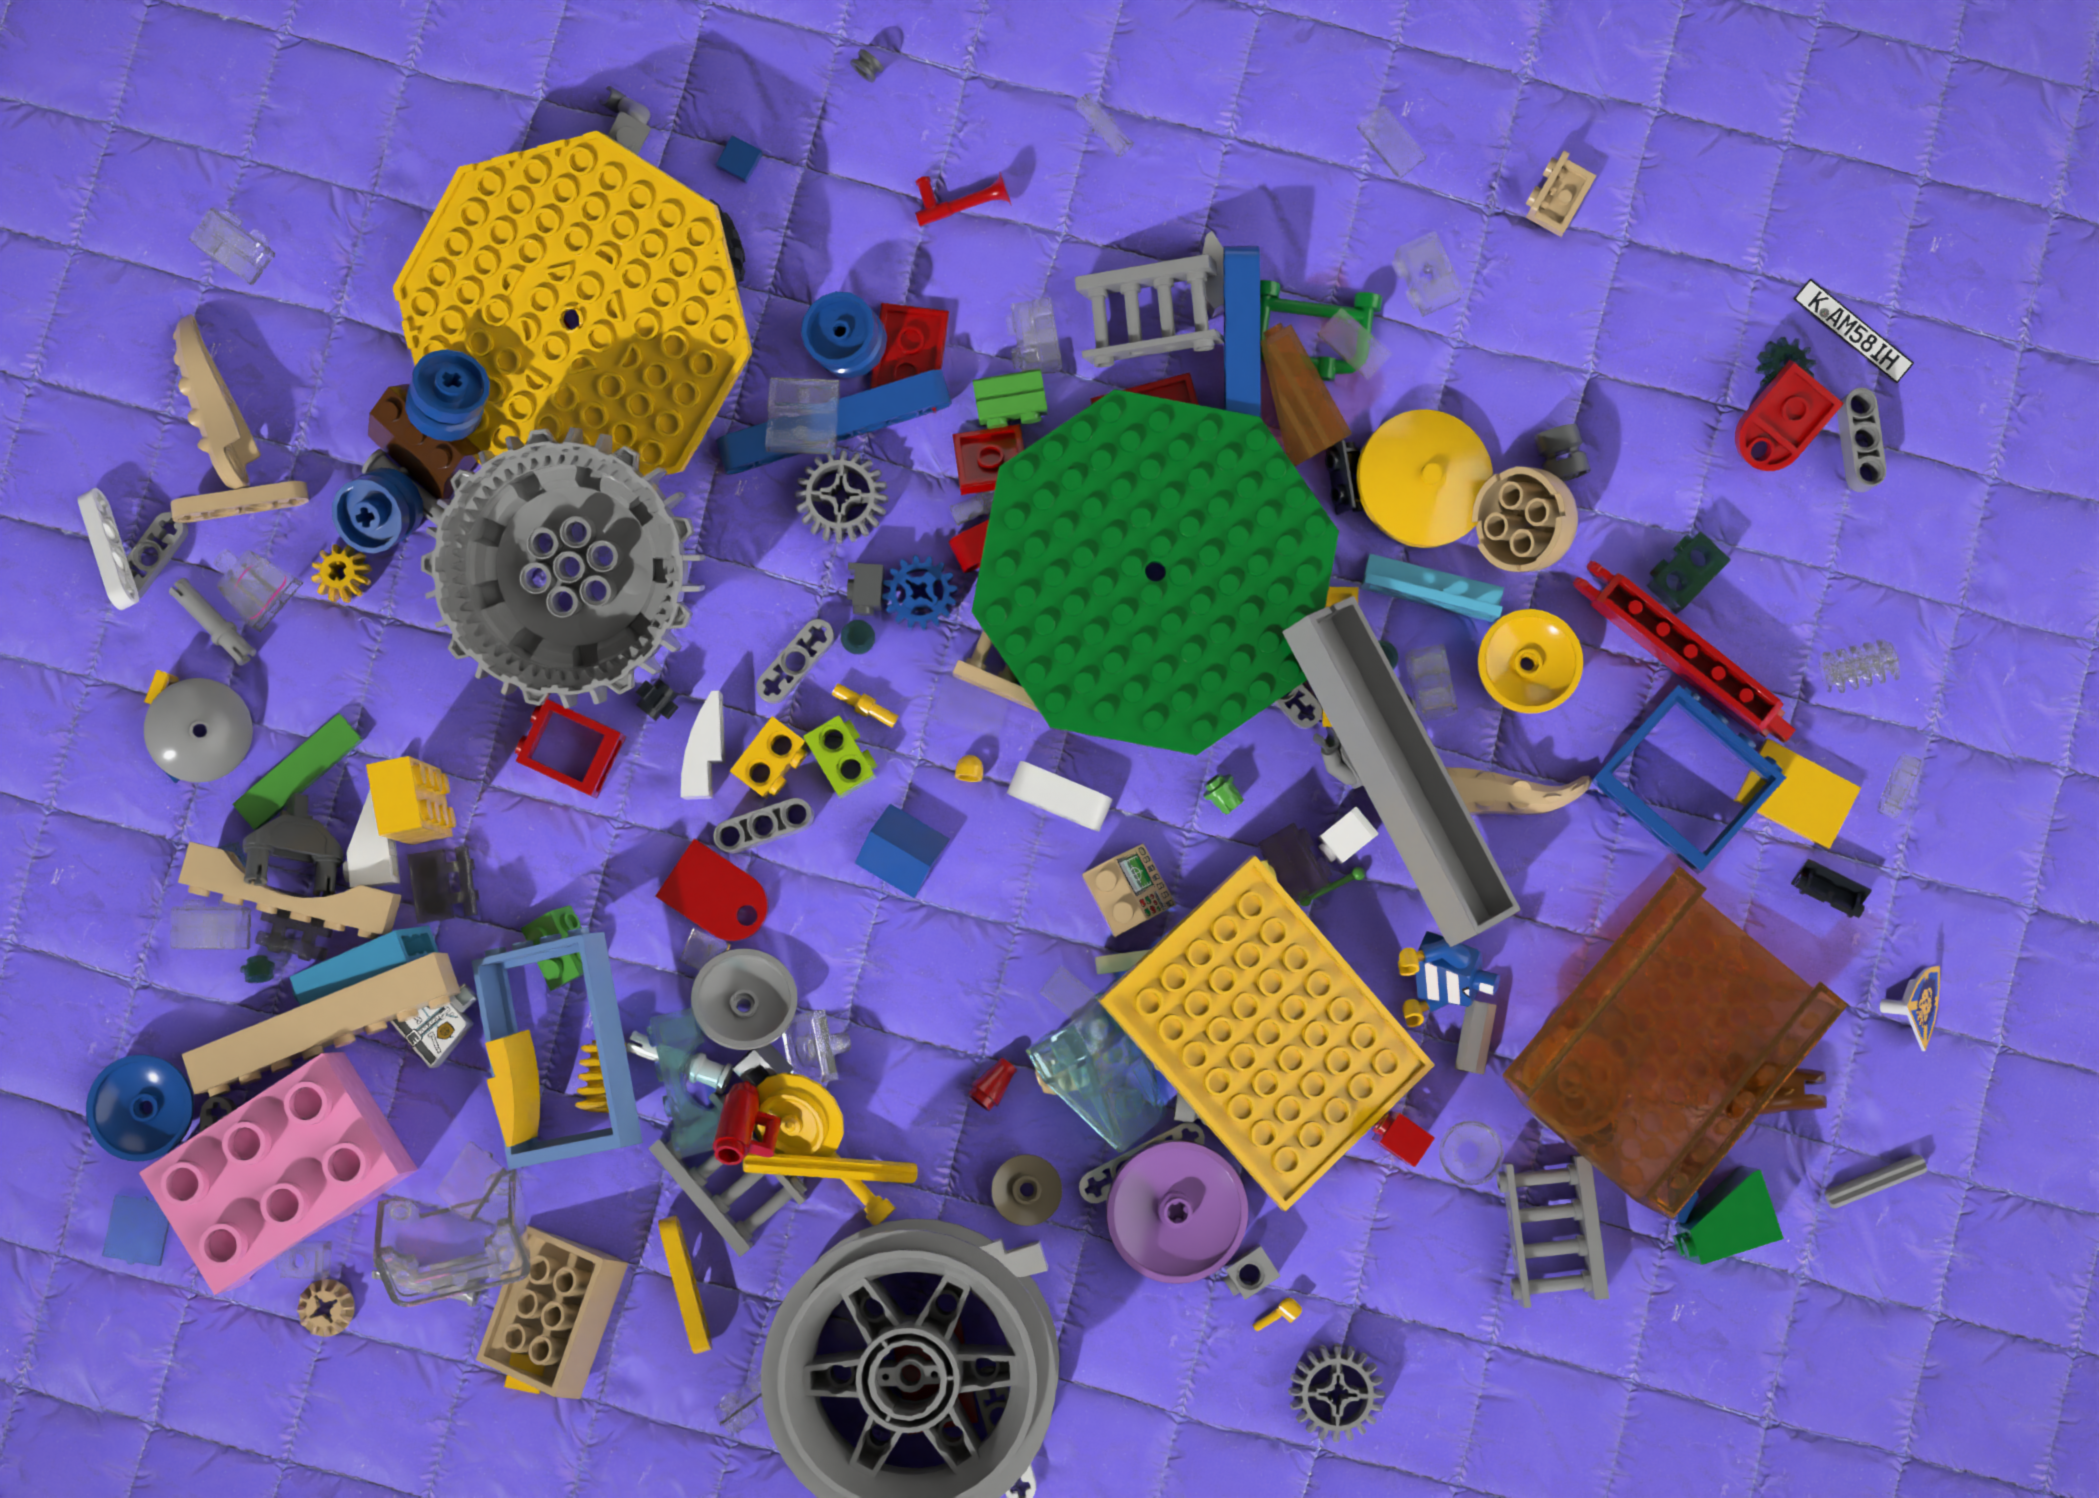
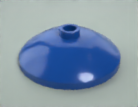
M152 1055L127 1056L108 1065L94 1080L86 1102L87 1123L96 1142L109 1154L122 1160L134 1162L159 1158L177 1147L186 1136L194 1113L192 1090L183 1073L169 1061ZM146 1101H150L153 1105V1109L149 1114L143 1109Z

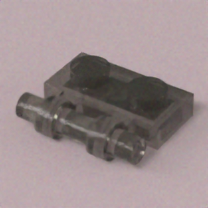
M468 846L455 847L456 861L452 862L446 861V854L443 849L407 855L417 924L455 919L453 905L463 904L464 917L478 915L476 901H479L478 890L474 889L472 875L475 865L474 859H470ZM458 873L461 892L451 893L448 874Z
M270 886L274 890L283 892L294 897L313 898L311 896ZM279 908L277 914L262 911L260 920L273 923L271 933L259 931L255 944L265 946L268 951L278 954L281 951L296 954L298 959L310 961L311 959L324 961L326 959L328 949L317 946L315 943L317 935L331 938L333 929L323 927L325 920L312 917L311 922L307 923L289 918L291 911ZM287 927L304 931L301 941L287 938L285 936Z

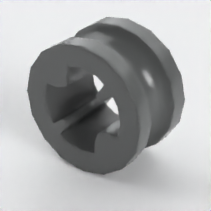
M860 49L858 51V59L853 58L850 61V65L860 76L873 83L876 80L875 74L877 72L881 73L884 67L872 54L864 49Z

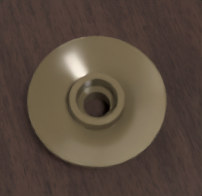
M1018 1155L1004 1162L997 1170L991 1187L992 1199L996 1209L1006 1220L1021 1226L1037 1225L1046 1221L1057 1210L1062 1197L1061 1179L1056 1169L1047 1160L1036 1155ZM1023 1183L1033 1185L1034 1192L1030 1196H1024L1020 1192V1187Z

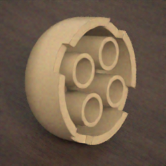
M1516 466L1500 474H1494L1480 489L1473 506L1472 522H1478L1476 531L1480 544L1477 546L1490 563L1506 571L1532 572L1553 565L1569 550L1577 532L1578 510L1570 489L1556 475L1534 467Z

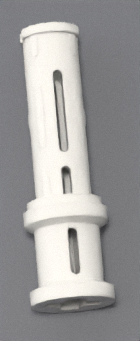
M636 1030L632 1033L630 1040L638 1042L643 1046L628 1042L626 1052L634 1053L686 1074V1079L694 1084L698 1081L711 1086L720 1095L727 1088L733 1073L732 1069L734 1066L729 1063L725 1066L711 1061L702 1052L695 1055L689 1054L643 1035Z

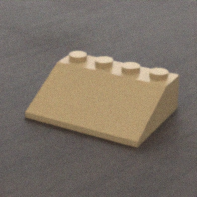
M524 1224L476 1360L553 1397L580 1399L628 1262L603 1251ZM511 1352L527 1354L533 1363L545 1365L543 1376L509 1365Z

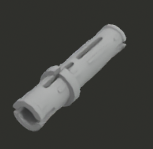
M182 578L174 583L178 589L176 590L174 587H171L169 594L212 636L211 641L216 646L221 645L240 666L251 660L248 654L254 657L256 649L251 647L237 632V626L233 622H227L186 578Z

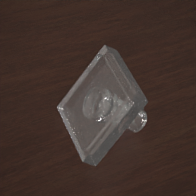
M825 1009L794 1016L791 1025L782 1035L787 1061L793 1067L790 1073L804 1075L818 1083L838 1080L834 1055L850 1051L851 1041L849 1035L846 1032L829 1033Z

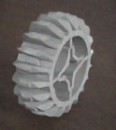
M841 450L840 460H835L833 453L830 451L827 452L829 462L823 464L822 460L816 457L814 461L818 469L814 471L809 466L804 468L805 473L810 477L809 480L798 478V485L806 490L795 492V498L804 501L799 503L796 509L798 513L808 512L801 520L804 525L814 522L810 530L812 534L816 535L824 529L822 538L824 541H829L832 534L836 533V542L838 544H842L844 534H848L853 543L857 541L855 531L860 530L862 535L867 537L869 532L865 526L869 523L875 528L879 526V522L873 517L874 514L885 516L886 510L877 504L888 502V496L879 493L887 489V484L885 481L875 482L882 476V473L879 469L869 472L873 465L870 459L865 460L859 465L861 460L859 453H855L851 461H848L846 450ZM838 472L833 485L816 491L824 478ZM848 472L861 477L869 486L870 493L861 492V489L850 487ZM843 483L846 494L850 498L849 500L845 499L846 502L841 504L840 509L834 495H838V491L842 490ZM814 501L832 506L834 508L835 522L828 521L818 514L815 510ZM863 503L868 504L860 516L846 522L848 512L853 507L863 506Z
M1334 1343L1333 1354L1329 1355L1326 1346L1320 1345L1319 1351L1322 1357L1317 1359L1312 1351L1307 1352V1357L1312 1363L1307 1366L1304 1362L1298 1361L1296 1365L1304 1372L1301 1376L1296 1373L1290 1375L1292 1381L1299 1383V1387L1288 1388L1289 1395L1299 1396V1399L1290 1402V1407L1292 1410L1303 1408L1297 1414L1296 1420L1301 1423L1310 1419L1305 1428L1308 1433H1312L1319 1426L1318 1437L1321 1440L1327 1437L1330 1430L1332 1431L1331 1436L1334 1442H1339L1340 1431H1344L1346 1438L1350 1441L1354 1439L1352 1428L1356 1427L1363 1435L1366 1433V1429L1361 1422L1366 1419L1372 1425L1376 1423L1377 1420L1373 1415L1369 1414L1371 1409L1382 1412L1383 1406L1374 1402V1398L1385 1397V1392L1381 1389H1374V1386L1380 1385L1383 1382V1378L1380 1375L1370 1377L1377 1369V1366L1372 1362L1363 1367L1367 1359V1355L1364 1352H1361L1353 1359L1355 1353L1353 1346L1349 1345L1346 1348L1345 1354L1341 1355L1340 1344ZM1342 1364L1350 1366L1360 1373L1365 1388L1348 1385L1344 1382ZM1331 1365L1329 1378L1326 1382L1309 1386L1313 1376L1320 1369ZM1337 1379L1342 1390L1346 1389L1347 1392L1340 1394L1335 1404L1332 1396H1327L1326 1393L1334 1390ZM1308 1397L1328 1402L1329 1412L1331 1413L1330 1420L1323 1419L1312 1411ZM1363 1399L1356 1413L1342 1420L1346 1404Z

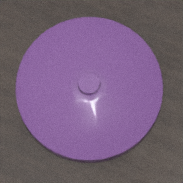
M1165 1140L1146 1146L1132 1155L1121 1166L1113 1178L1108 1191L1106 1223L1113 1244L1122 1258L1133 1269L1159 1282L1171 1284L1190 1283L1215 1273L1236 1253L1247 1228L1248 1201L1240 1177L1224 1157L1213 1149L1197 1142Z

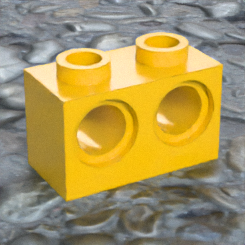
M772 716L737 760L730 772L765 799L770 794L775 797L787 782L783 777L791 766L797 769L808 755V752L805 751L808 744ZM781 737L789 738L792 744L790 751L785 755L775 754L773 748L775 741ZM767 765L770 769L769 778L762 783L755 782L752 777L755 767Z

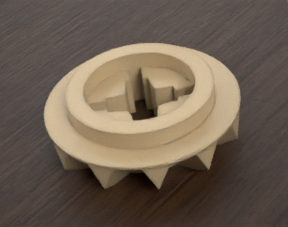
M323 1279L310 1284L300 1295L296 1311L299 1313L300 1325L309 1330L311 1334L329 1337L347 1328L354 1315L355 1303L351 1292L345 1285L336 1280ZM319 1299H322L324 1303L338 1301L329 1310L332 1315L331 1318H328L326 1314L314 1316L317 1312L316 1310L320 1308Z

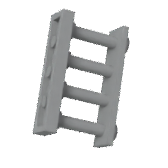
M1203 254L1075 277L1076 291L1092 302L1096 349L1082 351V358L1094 364V367L1103 368L1113 366L1116 360L1193 348L1194 351H1208L1214 349V344L1224 343V336L1216 329L1209 330L1204 282L1208 280L1207 277L1218 275L1216 261L1210 255ZM1187 281V283L1191 284L1195 332L1176 335L1171 288L1174 287L1175 282ZM1153 286L1158 292L1162 338L1142 341L1138 293L1141 292V288ZM1120 292L1125 298L1129 343L1109 346L1105 299L1108 298V294Z
M713 1092L708 1098L715 1105L714 1108L675 1141L671 1139L667 1142L665 1138H661L648 1149L737 1255L741 1257L754 1246L750 1240L753 1237L752 1233L789 1200L794 1198L801 1205L808 1199L804 1194L807 1187L797 1176L791 1175L789 1177V1175L773 1174L784 1187L744 1222L739 1220L736 1223L727 1213L731 1209L730 1205L765 1174L746 1172L721 1195L716 1193L713 1196L704 1185L708 1183L707 1178L720 1168L723 1163L716 1159L715 1154L698 1168L694 1166L690 1169L682 1160L685 1156L684 1151L719 1122L727 1093L721 1096ZM753 1134L751 1140L760 1142Z
M1570 1155L1571 1163L1567 1164L1566 1168L1514 1173L1513 1164L1505 1162L1501 1163V1171L1496 1173L1499 1193H1504L1515 1273V1278L1510 1279L1511 1295L1513 1300H1518V1304L1523 1308L1531 1307V1294L1583 1289V1292H1588V1296L1594 1300L1609 1299L1591 1155ZM1569 1182V1185H1574L1576 1199H1571V1203L1523 1209L1518 1207L1517 1187ZM1573 1217L1574 1221L1579 1220L1580 1235H1576V1239L1523 1245L1521 1223ZM1578 1253L1579 1256L1584 1257L1585 1270H1581L1578 1275L1528 1280L1525 1259Z

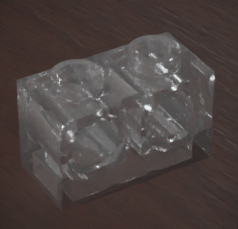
M1444 644L1409 650L1405 655L1413 698L1416 703V713L1420 721L1426 722L1454 716L1458 712Z

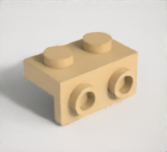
M1563 151L1559 160L1554 157L1551 158L1542 174L1548 178L1542 189L1535 186L1526 202V205L1531 207L1526 218L1560 237L1564 234L1597 176L1568 160L1567 158L1570 153Z

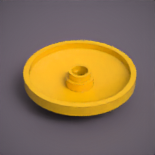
M1411 410L1386 421L1366 441L1357 464L1356 484L1358 495L1366 514L1380 531L1393 540L1408 546L1432 548L1456 541L1478 524V522H1472L1473 506L1480 489L1493 476V468L1490 456L1483 442L1463 421L1436 410Z

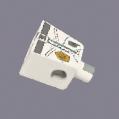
M465 983L459 987L461 993L449 997L450 1004L430 1010L429 1006L418 1010L419 1016L408 1021L398 1022V1019L390 1021L429 1068H438L474 1024L464 1011L478 1000V997Z

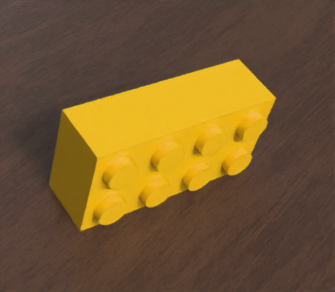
M411 756L366 764L379 836L410 845L453 837L452 828L456 827V819L453 808L447 806L445 794L450 793V786L446 773H441V769Z

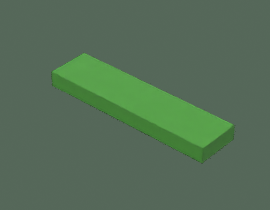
M338 713L232 805L254 830H257L287 806V800L294 793L302 794L364 739L346 718Z

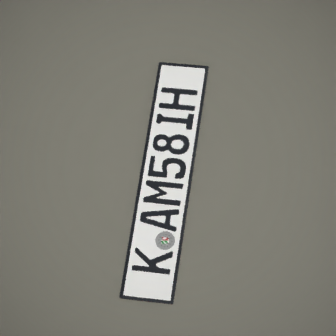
M1812 279L1794 297L1796 302L1894 382L1898 383L1914 364V362Z

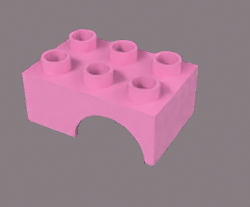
M344 1052L321 1053L143 1169L139 1174L213 1294L216 1295L241 1287L251 1280V1276L270 1261L319 1230L349 1216L416 1172L418 1168Z

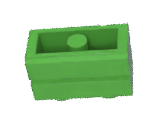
M1041 369L973 380L980 426L987 425V429L1008 426L1007 421L1021 419L1022 424H1032L1041 421V416L1047 415V403Z

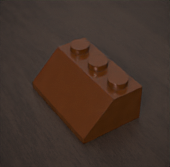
M410 384L388 387L369 413L368 436L401 467H405L410 475L437 500L449 499L454 492L450 481L459 469L470 471L479 459L478 453L481 450L467 437L454 441L433 439L421 433L410 422L405 410L406 395Z

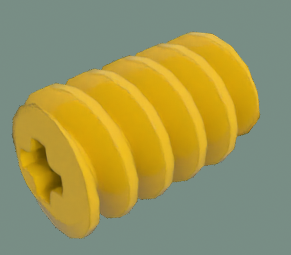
M592 1040V1043L581 1046V1050L590 1054V1057L580 1060L579 1064L589 1068V1071L578 1074V1078L587 1082V1086L577 1088L576 1092L585 1096L586 1100L576 1102L575 1107L584 1111L609 1113L596 1040Z

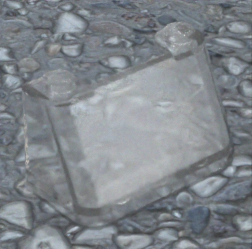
M516 1169L497 1173L488 1179L486 1184L488 1198L421 1214L417 1204L405 1197L378 1201L373 1261L388 1296L393 1303L402 1307H413L518 1282L529 1275L531 1259L521 1180Z

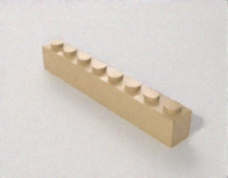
M433 952L183 1053L182 1057L194 1094L209 1093L210 1098L230 1092V1085L240 1082L241 1085H247L262 1079L261 1073L271 1069L272 1073L291 1068L293 1066L292 1060L302 1056L304 1060L313 1059L324 1053L323 1048L332 1044L335 1045V1048L351 1044L356 1041L355 1035L366 1031L367 1035L381 1032L388 1028L386 1023L398 1019V1022L411 1020L419 1016L418 1010L427 1006L430 1007V1010L446 1006L451 1003L449 997L457 995L461 991L448 953Z

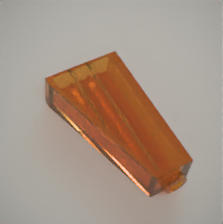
M1279 323L1263 332L1266 339L1260 342L1284 451L1295 467L1348 437L1352 432L1292 325L1290 324L1284 328L1282 323Z

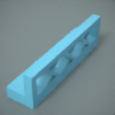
M1369 554L1360 589L1490 622H1495L1501 617L1503 606H1500L1504 587L1374 554Z

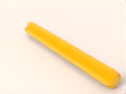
M748 1153L743 1158V1171L747 1173L914 1183L918 1175L917 1164L909 1162L774 1153L770 1158Z

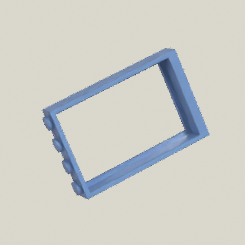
M589 927L567 931V938L561 939V934L540 937V944L534 945L533 940L512 944L513 951L506 952L505 947L484 951V958L471 960L485 1040L489 1042L518 1032L507 969L580 952L612 1127L540 1142L535 1137L511 1147H506L503 1137L508 1169L643 1143L604 932L590 933ZM489 1059L490 1068H491V1074H492V1077H495L494 1072H493V1068H492V1065H491V1062H490V1059Z

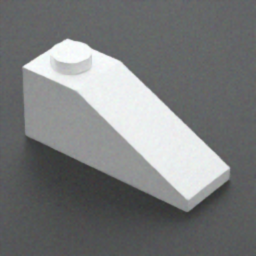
M369 790L346 852L347 861L343 863L344 878L346 882H350L351 888L358 885L379 887L400 884L396 840L379 836L371 790Z

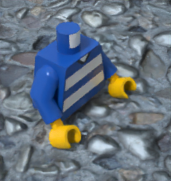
M1426 931L1417 952L1414 948H1404L1399 954L1398 967L1400 974L1403 976L1416 974L1418 998L1424 999L1421 1002L1416 999H1408L1403 1003L1402 1011L1408 1027L1421 1025L1424 1021V1011L1429 1010L1433 1012L1448 1004L1468 1007L1473 1004L1478 991L1495 995L1497 992L1500 975L1482 970L1481 952L1473 947L1462 943L1450 947L1443 936Z

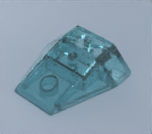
M1119 977L1094 996L1097 1002L1066 1027L1046 1033L1025 1051L1042 1080L1118 1153H1122L1167 1115L1154 1064L1097 1000L1120 979Z

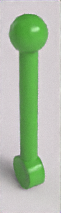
M1355 867L1351 874L1311 893H1301L1298 897V902L1301 906H1309L1313 899L1354 879L1362 880L1365 877V871L1361 867Z

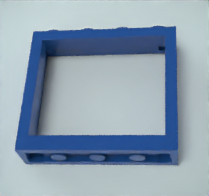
M1677 685L1593 778L1592 783L1698 875L1787 777L1781 773L1783 769L1776 764V760L1770 756L1763 758L1754 750L1756 744L1749 737L1741 732L1737 735L1728 728L1729 721L1721 713L1714 709L1710 712L1700 704L1702 698L1696 692L1693 693L1687 687L1683 689ZM1674 705L1678 706L1766 782L1703 853L1612 775Z

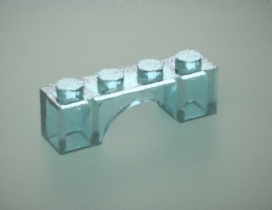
M693 1008L649 1018L651 1026L646 1028L650 1046L656 1047L659 1061H655V1071L659 1082L664 1081L667 1095L663 1096V1106L667 1117L672 1116L675 1130L671 1131V1140L674 1150L676 1152L680 1151L681 1158L713 1150V1142L721 1112L707 1109L698 1104L689 1094L685 1084L684 1074L687 1061L695 1049L704 1043L702 1030L694 1018Z

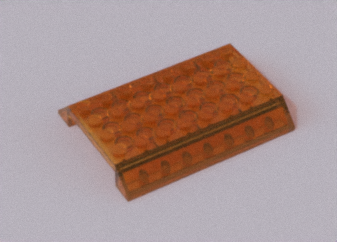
M1680 866L1502 1074V1078L1528 1111L1633 1200L1670 1220L1676 1217L1849 1005L1821 981L1813 987L1810 986L1701 896L1707 888Z

